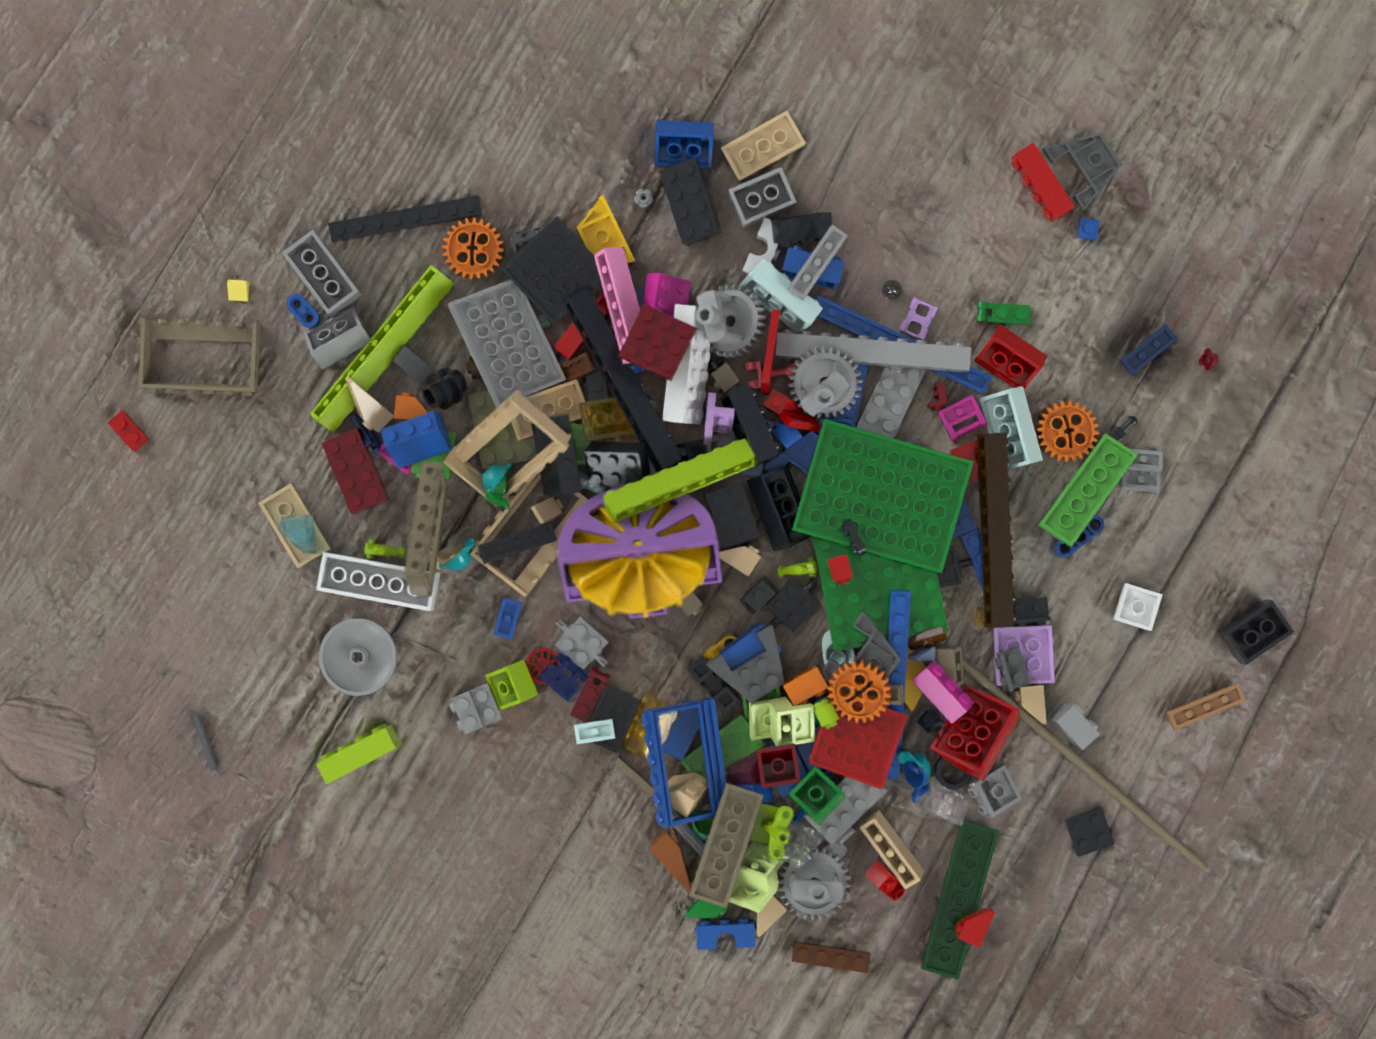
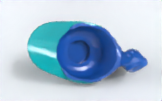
M903 750L898 755V761L902 765L901 769L904 771L906 781L915 789L912 793V801L916 803L928 791L931 767L923 754H911L907 750Z

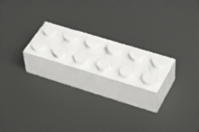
M675 304L674 318L696 327L697 331L672 382L667 380L662 421L701 424L704 416L703 403L706 398L705 385L708 379L707 368L710 361L709 350L711 342H708L704 325L700 324L696 319L698 306Z
M323 552L316 590L434 611L440 573H435L432 597L412 595L404 575L405 566Z

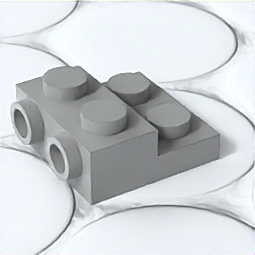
M488 683L451 698L452 702L449 703L452 713H457L458 715L457 725L459 730L464 731L465 734L502 719Z
M1000 765L990 771L984 782L976 778L968 783L970 787L968 792L973 799L977 800L979 804L977 810L985 818L995 817L1022 799L1005 765Z

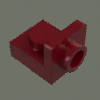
M945 381L937 382L935 387L932 388L933 397L937 399V402L926 404L927 408H932V411L943 410V406L948 404Z

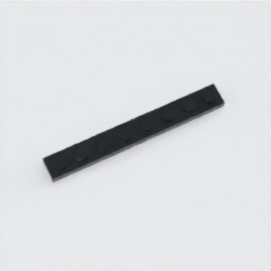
M477 195L331 222L328 225L331 242L336 243L482 216L480 199Z

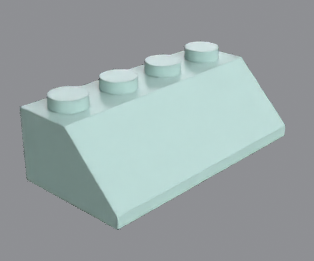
M764 259L752 269L739 285V287L744 286L746 289L752 290V294L758 295L756 300L762 301L761 306L771 314L773 309L780 310L779 321L795 334H799L809 327L823 309L814 298H810L807 295L804 300H801L787 289L792 283L789 277L780 273L771 262Z
M1023 386L979 398L984 418L987 422L988 433H1006L1009 442L1007 448V457L1009 458L1008 469L1043 460Z

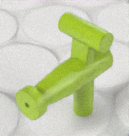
M369 539L368 543L365 544L364 553L367 555L366 558L374 559V555L398 556V558L403 559L405 548L376 544V540Z
M811 557L807 558L805 563H797L786 567L778 566L779 577H785V575L809 574V577L817 576V563L815 558Z

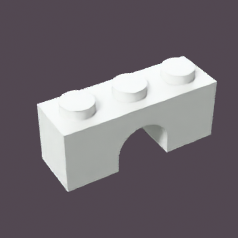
M764 218L757 234V239L765 242L768 250L761 256L749 254L742 270L744 275H748L761 260L776 261L780 250L777 249L779 244L773 241L770 219Z

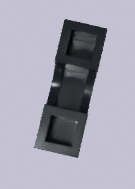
M701 655L687 669L705 688L712 699H715V703L725 713L739 702V699L722 678L707 666V660Z

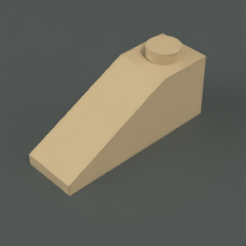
M347 376L345 380L359 416L364 420L362 424L370 431L374 429L379 433L394 415Z

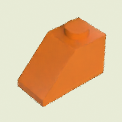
M402 392L401 396L396 395L394 419L409 420L429 413L420 400L413 397L412 393Z

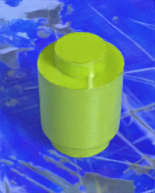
M828 698L814 704V712L821 727L826 726L828 729L837 725L836 720L839 717L832 703H829Z

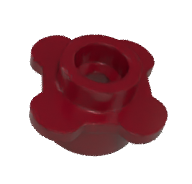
M1210 348L1204 350L1201 358H1199L1198 363L1203 365L1205 370L1209 371L1218 364L1219 357L1217 354L1212 353Z

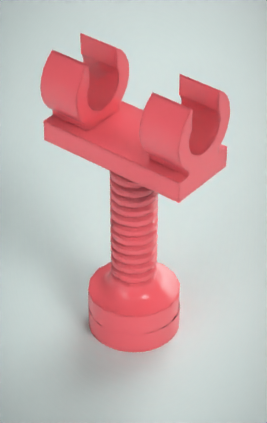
M760 361L745 363L746 371L757 370L759 380L747 383L753 389H761L763 371L761 370ZM795 363L787 364L785 369L772 370V377H779L781 375L789 377L790 374H794L791 368L792 366L796 367Z

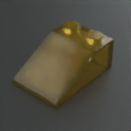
M616 398L578 403L586 441L611 440L635 436Z

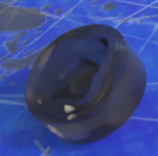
M888 280L882 287L884 297L889 300L898 298L902 291L900 283L896 280Z

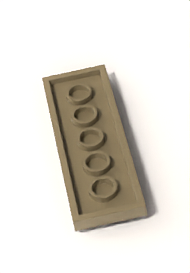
M729 783L725 784L689 896L727 908L764 795Z

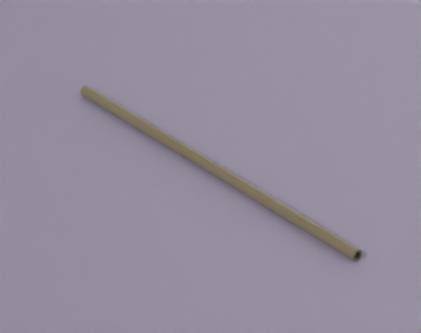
M962 657L963 670L995 698L1018 708L1021 720L1202 873L1207 870L1209 865Z

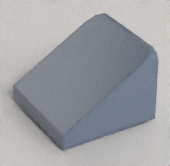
M935 646L920 647L909 654L908 659L914 661L935 660L936 648Z

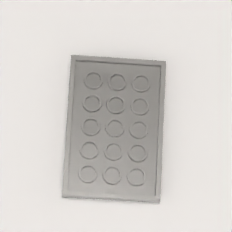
M511 279L448 303L450 312L496 408L517 389L522 392V396L527 397L566 381L564 373L527 296Z

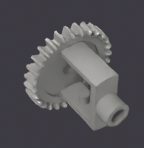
M726 284L725 287L719 286V291L712 290L700 294L696 297L699 305L696 319L705 327L708 342H711L710 352L716 353L718 356L723 355L726 358H729V356L736 358L737 355L743 356V351L749 353V346L752 348L756 347L754 340L761 341L757 335L764 334L760 327H766V324L761 322V320L766 319V316L761 315L765 308L759 307L762 301L756 300L758 295L752 294V290L746 289L744 286L739 287L736 284Z
M822 345V350L819 351L816 346L814 347V353L808 349V356L806 357L801 354L800 358L802 361L795 360V364L798 367L792 366L791 368L794 374L789 375V378L793 380L789 382V386L794 388L790 389V394H796L793 397V401L800 400L797 406H802L804 408L803 411L811 416H815L818 413V418H820L822 413H825L826 418H829V413L831 412L836 417L837 411L844 414L843 407L850 410L851 406L849 403H856L853 397H860V393L857 390H862V386L858 384L862 382V378L857 376L861 375V370H855L858 368V363L851 364L854 360L853 356L846 359L847 351L842 355L840 354L841 348L833 352V346H830L829 350L826 351L825 345ZM827 377L823 382L821 381V378Z
M817 845L814 846L813 851L810 850L809 846H807L806 852L799 848L800 855L793 851L794 859L787 857L786 860L789 864L781 865L785 871L778 872L783 877L778 879L779 883L783 884L779 886L778 891H784L780 894V898H787L783 903L785 906L791 904L789 911L791 912L796 909V916L803 912V919H806L808 914H810L811 920L814 921L815 915H818L819 920H822L823 913L829 918V911L836 914L835 907L842 909L841 901L847 902L843 895H850V891L845 889L851 887V883L846 882V880L851 879V876L845 874L849 869L848 867L841 868L845 864L844 860L837 862L840 856L837 854L832 857L833 850L831 849L826 854V848L822 847L819 852ZM813 877H816V878H818L819 880H810V879L813 878Z

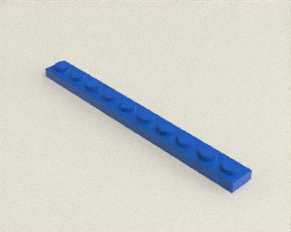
M819 295L817 297L819 305L823 308L817 317L852 334L869 336L870 340H878V337H887L889 341L908 339L910 343H916L915 340ZM971 366L968 373L931 370L981 394L985 393L992 376Z
M891 589L888 641L902 659L889 676L887 683L903 684L904 697L911 591ZM904 703L902 705H885L888 709L904 713ZM902 733L886 779L900 778L898 755L901 752Z

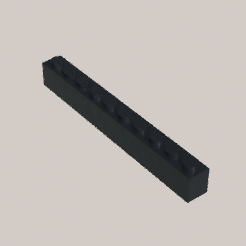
M586 289L568 298L563 305L639 442L646 443L648 458L655 471L658 473L682 460L679 448L673 444L670 432L662 424V418L652 406L653 403L650 396L646 395L642 381L636 377L632 363L623 364L622 359L618 357L620 350L615 339V333L605 321L603 311L599 310L595 296Z

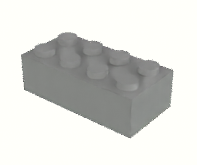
M311 230L282 252L329 316H335L363 295L314 230Z
M842 776L835 785L844 792L846 799L820 826L806 813L804 817L833 845L887 792L884 787L879 789Z

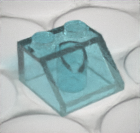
M313 516L281 517L282 522H279L280 533H283V537L302 553L317 554Z

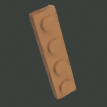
M1234 683L1169 710L1166 714L1173 730H1177L1243 703L1246 699L1239 683Z

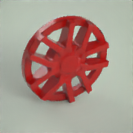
M549 648L534 650L526 661V666L532 680L540 684L553 682L559 676L562 669L559 655ZM541 651V658L536 656L535 653ZM544 651L549 652L548 658H544ZM551 654L555 655L557 659L550 660ZM532 656L538 660L537 663L530 661ZM558 661L559 668L552 667L551 663ZM529 664L536 667L530 671ZM552 669H558L555 676L551 671ZM537 670L539 674L534 678L531 673ZM549 672L552 679L547 680L545 673ZM543 674L545 681L538 680V677Z

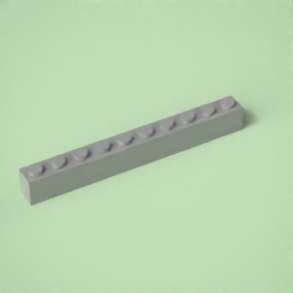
M782 330V333L777 332L776 358L801 360V354L806 357L808 356V349L814 353V347L817 346L818 350L821 351L822 345H825L826 351L829 350L830 346H833V352L841 348V355L847 351L846 359L854 357L851 364L858 363L862 365L966 373L970 370L971 347H967L965 343H955V346H949L947 342L928 344L926 340H916V343H910L908 339L889 341L887 337H878V340H870L869 336H859L857 339L851 338V335L847 334L831 337V333H820V336L812 335V332L801 331V334H793L792 330Z

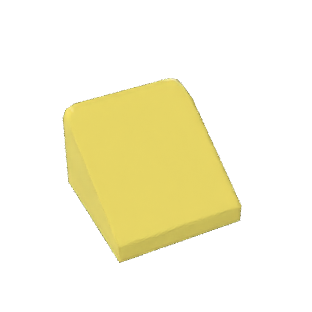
M227 280L228 300L248 302L249 282Z

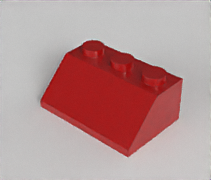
M1000 324L974 361L1013 388L1023 386L1025 389L1041 370L1048 356Z

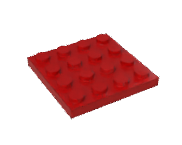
M854 696L846 699V701L849 702ZM855 701V702H854V705H855L856 707H858V708H862V707H863V704H862L861 702H859V701ZM886 708L885 712L881 711L880 717L874 714L873 721L867 717L866 723L863 722L862 718H859L858 723H856L855 717L848 721L847 714L841 717L842 711H837L836 713L839 717L836 720L837 725L828 729L826 726L820 727L808 763L883 789L908 715Z

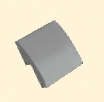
M1130 449L1138 454V456L1121 478L1120 489L1159 493L1161 471L1163 470V452Z

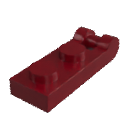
M593 666L570 713L571 716L585 723L589 721L610 678V674L606 672L604 674ZM594 678L601 681L600 685L593 683Z

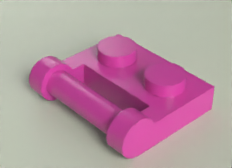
M973 395L937 412L952 443L979 427L984 428L987 426V422ZM974 415L976 416V421L954 431L952 426Z

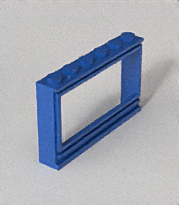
M706 697L643 710L642 723L646 729L645 743L649 750L647 759L652 771L650 780L652 785H654L655 793H653V800L657 807L656 820L659 826L669 828L715 817L726 784L715 699ZM697 707L711 810L691 814L688 817L673 818L658 715Z

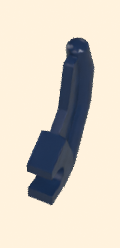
M353 414L350 418L361 430L364 436L362 438L364 446H370L372 453L375 455L381 448L380 441L372 430L370 431L362 424L364 420Z

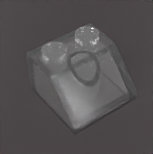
M936 783V786L930 784L921 804L924 809L962 826L968 801L964 799L965 795L956 791L952 794L946 791V787Z

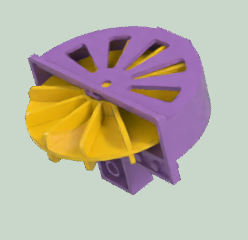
M612 487V489L604 491L582 504L570 516L559 538L558 564L566 601L590 600L592 603L607 609L610 615H614L615 612L628 613L629 619L667 614L668 606L673 604L677 607L681 606L682 599L689 595L698 585L722 582L715 525L702 504L688 494L613 524L604 507L603 495L611 490H618L623 487Z

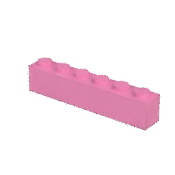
M604 248L595 254L594 258L619 350H621L640 312L624 249ZM622 359L623 364L630 363Z

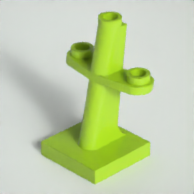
M761 803L749 840L768 844V853L773 860L778 861L785 856L784 848L789 840V828L794 816L793 810L788 806L778 807L766 803Z

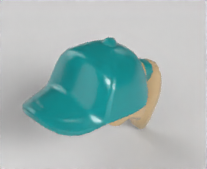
M471 538L463 545L458 544L456 547L440 550L436 569L464 570L472 561L470 550L476 544V541Z

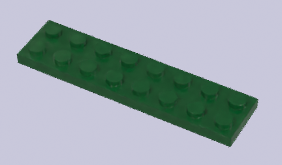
M961 819L922 960V970L959 980L969 943L958 939L955 935V927L957 922L962 921L964 916L978 911L999 833L998 829Z

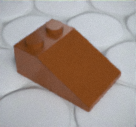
M666 828L650 842L649 849L683 888L690 892L691 881L679 840L680 836L674 829L670 831Z

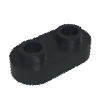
M850 518L844 520L841 529L845 537L849 536L852 542L849 546L853 554H858L859 557L866 554V549Z

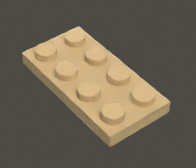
M785 111L721 147V151L736 178L741 182L805 146L806 142L789 112Z
M577 379L525 397L546 416L569 412L570 421L573 422L590 415ZM520 413L511 421L518 441L533 436L531 420L524 414Z
M293 483L258 503L297 569L323 555V552H328L332 549Z

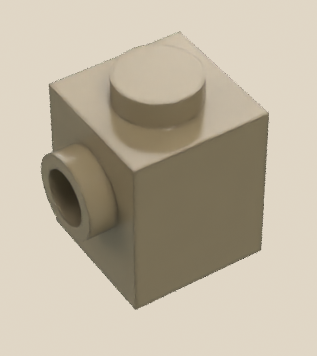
M727 363L711 373V377L714 379L712 384L718 392L722 391L725 394L727 391L738 387L740 380Z

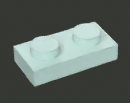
M613 719L574 724L577 744L615 738Z

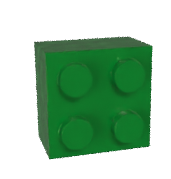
M816 766L789 793L791 800L818 826L846 799L844 792Z

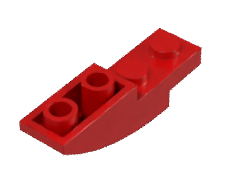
M603 292L596 299V304L599 310L603 311L606 320L610 313ZM574 323L571 324L554 347L567 360H570L585 344Z

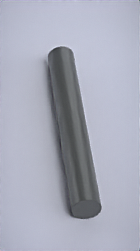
M194 716L193 720L210 770H217L218 766L201 716Z

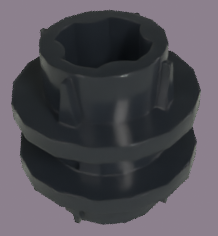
M441 368L436 374L427 376L426 385L422 387L421 392L425 402L431 408L439 407L447 410L453 404H458L463 400V393L468 387L464 376L458 370L451 371L447 368Z

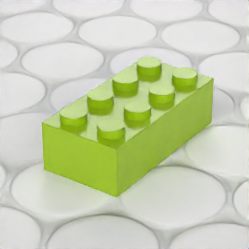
M384 723L371 730L373 734L369 735L367 732L354 739V744L350 741L338 747L337 753L332 750L319 757L321 761L316 763L326 785L402 745L392 724L386 726Z

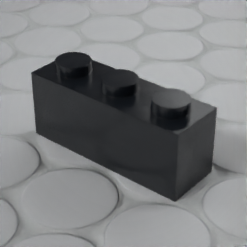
M819 212L771 220L774 243L781 244V247L793 246L792 242L798 241V244L810 243L809 239L814 238L815 241H821L832 225L831 212Z

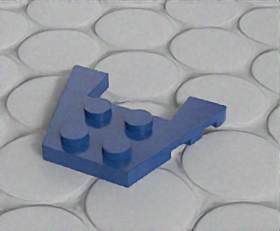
M813 431L809 432L767 463L764 468L770 471L791 462L808 474L819 435Z

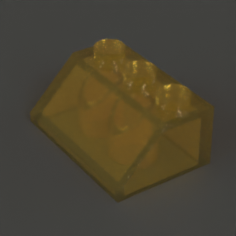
M644 692L621 745L635 755L647 759L649 750L645 743L646 729L642 723L643 710L671 704ZM678 711L658 715L662 745L669 735L670 727L676 720Z

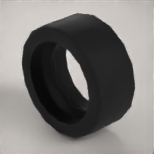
M942 757L937 759L934 765V773L941 785L948 789H959L969 783L972 776L965 772L958 781L950 782L946 780L942 774V767L947 760Z

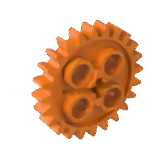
M467 218L465 219V224L458 221V228L452 225L454 231H447L450 237L443 238L447 245L442 246V249L447 250V252L442 254L443 257H448L445 261L446 265L452 264L449 269L451 271L456 269V276L462 273L463 279H466L467 275H469L471 281H473L474 276L481 280V274L488 277V271L495 273L492 267H500L497 260H503L499 253L505 252L504 249L499 248L504 245L503 241H498L502 236L500 234L494 235L497 231L496 227L490 230V222L484 225L483 219L477 223L476 218H473L472 223ZM475 232L474 245L477 250H474V265L471 266L472 253L469 249L473 247L472 234ZM468 235V242L460 243V237ZM487 236L488 242L483 245L479 244V238ZM461 254L468 255L466 262H459L458 259ZM480 255L487 256V261L483 264L477 261Z
M1068 400L1066 405L1063 401H1060L1059 407L1056 403L1052 404L1053 410L1049 407L1046 408L1047 414L1042 413L1040 415L1044 420L1037 421L1041 428L1035 430L1041 432L1037 439H1042L1039 446L1045 445L1043 452L1050 451L1049 458L1056 455V461H1060L1063 457L1064 463L1068 462L1069 457L1071 462H1075L1076 456L1081 460L1083 459L1082 453L1089 455L1087 449L1095 448L1091 443L1098 442L1094 435L1099 434L1098 431H1094V428L1099 426V424H1093L1096 417L1090 418L1089 416L1092 411L1085 412L1086 405L1079 408V402H1075L1072 406L1071 400ZM1063 415H1066V424ZM1073 415L1077 416L1079 419V423L1077 425H1073L1071 423V417ZM1054 419L1060 422L1059 429H1055L1052 426ZM1070 429L1071 433L1064 434V430ZM1076 434L1082 436L1083 441L1081 444L1075 442ZM1057 438L1063 439L1064 446L1062 448L1056 445ZM1069 440L1072 444V448H1069Z
M853 660L852 666L846 662L845 668L840 665L838 668L839 672L834 671L833 673L835 678H830L829 680L833 685H829L828 690L833 692H830L828 697L834 698L831 703L832 705H837L835 711L841 710V717L847 714L848 721L852 717H855L856 723H858L859 718H862L863 722L866 723L867 717L873 721L874 714L880 717L881 711H886L887 707L885 705L890 703V700L887 698H890L892 695L891 692H888L892 686L886 684L889 677L883 678L885 671L878 672V665L872 668L871 661L868 665H864V660H861L860 664ZM856 675H863L865 681H859ZM869 681H873L872 684L865 687L863 693L859 692L852 700L846 701V699L855 694L856 690H861ZM846 686L851 692L845 693L841 687ZM869 690L877 691L878 696L870 695ZM855 701L861 702V703L863 704V707H862V708L856 707V706L854 705V702H855Z

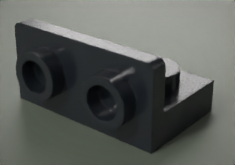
M1047 597L1015 599L1013 603L1016 616L1015 627L1027 626V622H1034V625H1046V621H1051Z

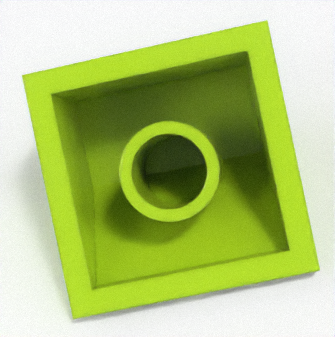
M524 659L485 675L499 710L522 703L538 695Z

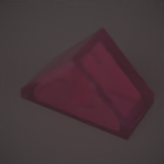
M756 751L724 768L732 784H757L759 771Z

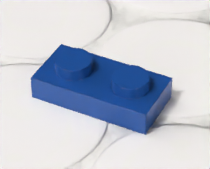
M503 598L493 635L513 639L523 602Z

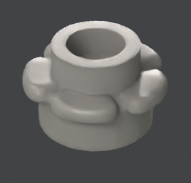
M639 189L634 196L635 203L642 208L650 205L653 202L651 191Z

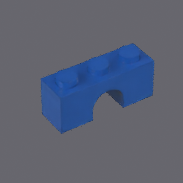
M749 917L738 918V921H731L730 918H721L719 922H711V919H702L696 923L697 950L717 949V938L723 933H729L734 936L736 948L755 947L754 920H750Z

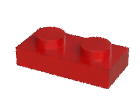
M121 410L108 422L134 452L149 440L124 410Z

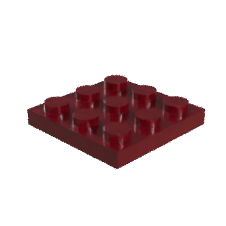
M643 304L618 357L672 382L697 328Z

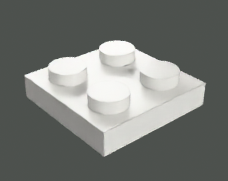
M1124 583L1113 620L1152 631L1163 594Z

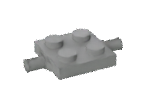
M580 616L571 625L566 624L561 618L556 622V625L564 632L555 645L582 670L595 660L603 668L609 661L601 655V652L609 640L588 621Z

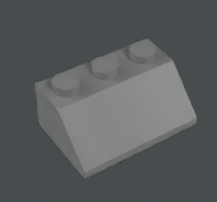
M354 306L303 333L311 355L322 370L332 366L340 359L348 357L356 350L364 348L371 339Z

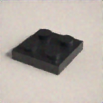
M1101 807L1064 819L1077 857L1114 845Z

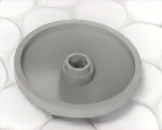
M363 618L349 619L337 624L326 634L319 651V664L325 679L336 690L347 695L362 696L379 690L390 680L397 664V649L390 633L380 624Z

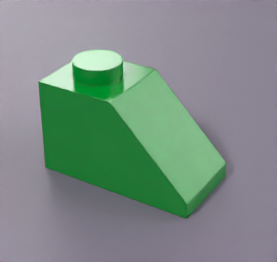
M697 899L685 911V916L687 918H716L718 915L722 916L729 907L725 908Z

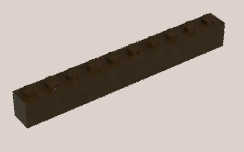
M984 433L977 435L984 627L988 628L1014 627L1016 619L1013 608L1015 595L1013 593L1012 535L1010 534L1012 518L1009 509L1011 504L1009 496L1010 478L1008 476L1009 458L1007 457L1009 442L1006 433Z

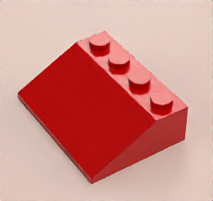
M966 684L963 692L970 697L974 704L955 722L951 723L946 719L944 725L947 727V731L943 728L940 729L938 733L940 738H935L930 750L965 773L984 782L1018 722L1020 714L1018 708Z

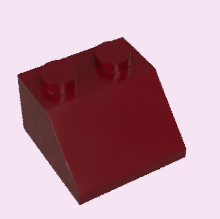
M795 743L756 749L762 788L800 782Z

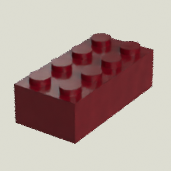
M358 428L321 443L351 514H358L390 500L369 447L364 446L362 439L364 436Z

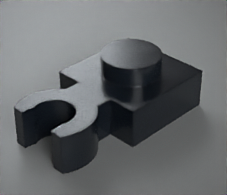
M926 706L914 718L927 733L931 731L936 738H940L937 733L938 729L943 728L947 731V727L940 722L942 719L929 706Z

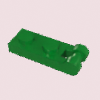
M977 302L978 316H976V322L1029 325L1031 305ZM986 310H991V316H986Z

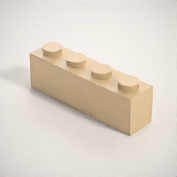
M878 809L864 818L859 828L905 890L921 881L924 873L923 868Z

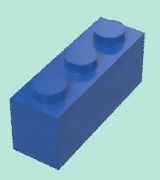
M697 707L681 710L677 719L673 717L668 727L671 729L669 735H664L662 738L664 753L680 761L683 760L699 728Z

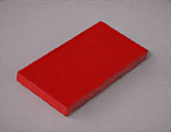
M775 309L772 310L761 382L762 395H769L780 319V310Z

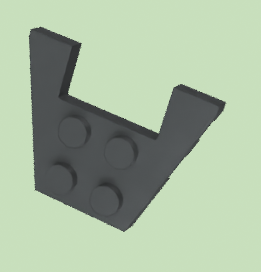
M1102 132L1051 146L1048 145L1042 149L1051 164L1064 155L1069 154L1083 175L1089 187L1073 197L1082 212L1122 166V163Z
M862 611L852 626L867 635L869 639L854 660H856L857 664L864 660V665H868L871 661L872 668L878 665V672L885 671L883 678L889 677L902 658L867 613ZM830 658L821 674L834 677V671L839 672L838 668L841 664ZM856 675L859 681H865L863 675ZM869 681L864 687L872 684L873 681Z
M771 623L756 632L765 650L741 665L730 670L721 653L706 662L710 669L751 703L785 683L774 628Z

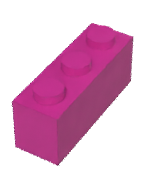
M935 660L912 680L951 723L965 714L974 704L970 697L959 688L957 683L947 675L942 666L937 664Z

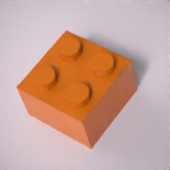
M816 665L803 670L782 684L794 706L807 704L809 702L808 698L812 696L817 698L826 693L825 689L828 688Z

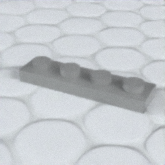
M831 225L787 290L801 300H804L848 235L834 225Z

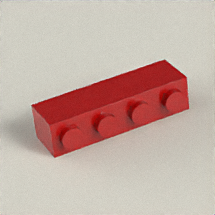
M1034 142L1013 155L1011 158L1012 167L1021 174L1023 184L1026 188H1030L1033 193V200L1040 204L1043 209L1042 213L1047 220H1050L1052 223L1074 208L1073 203Z

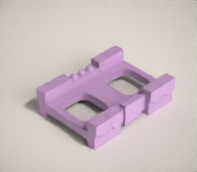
M914 297L908 308L910 310L906 319L903 320L899 331L924 340L931 324L930 322L933 320L938 307H934ZM918 304L929 307L926 317L916 314L915 311ZM911 321L921 324L922 328L919 334L908 331Z

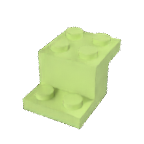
M786 697L755 701L753 703L749 702L751 740L771 738L776 746L815 742L814 706L812 703L792 706Z
M753 841L745 851L729 902L760 913L779 888L777 870L787 859L786 852L783 859L776 861L769 856V846Z

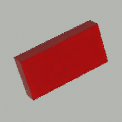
M782 411L779 416L788 427L816 432L821 427L814 417L810 415Z

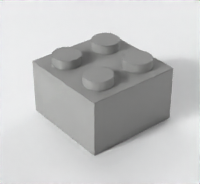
M1064 703L1049 719L1075 747L1084 750L1100 735L1097 731L1098 726L1092 720L1084 718L1083 715L1085 713L1078 705Z

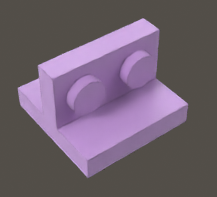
M708 393L703 445H711L713 432L719 434L732 433L734 409L715 407L716 393Z

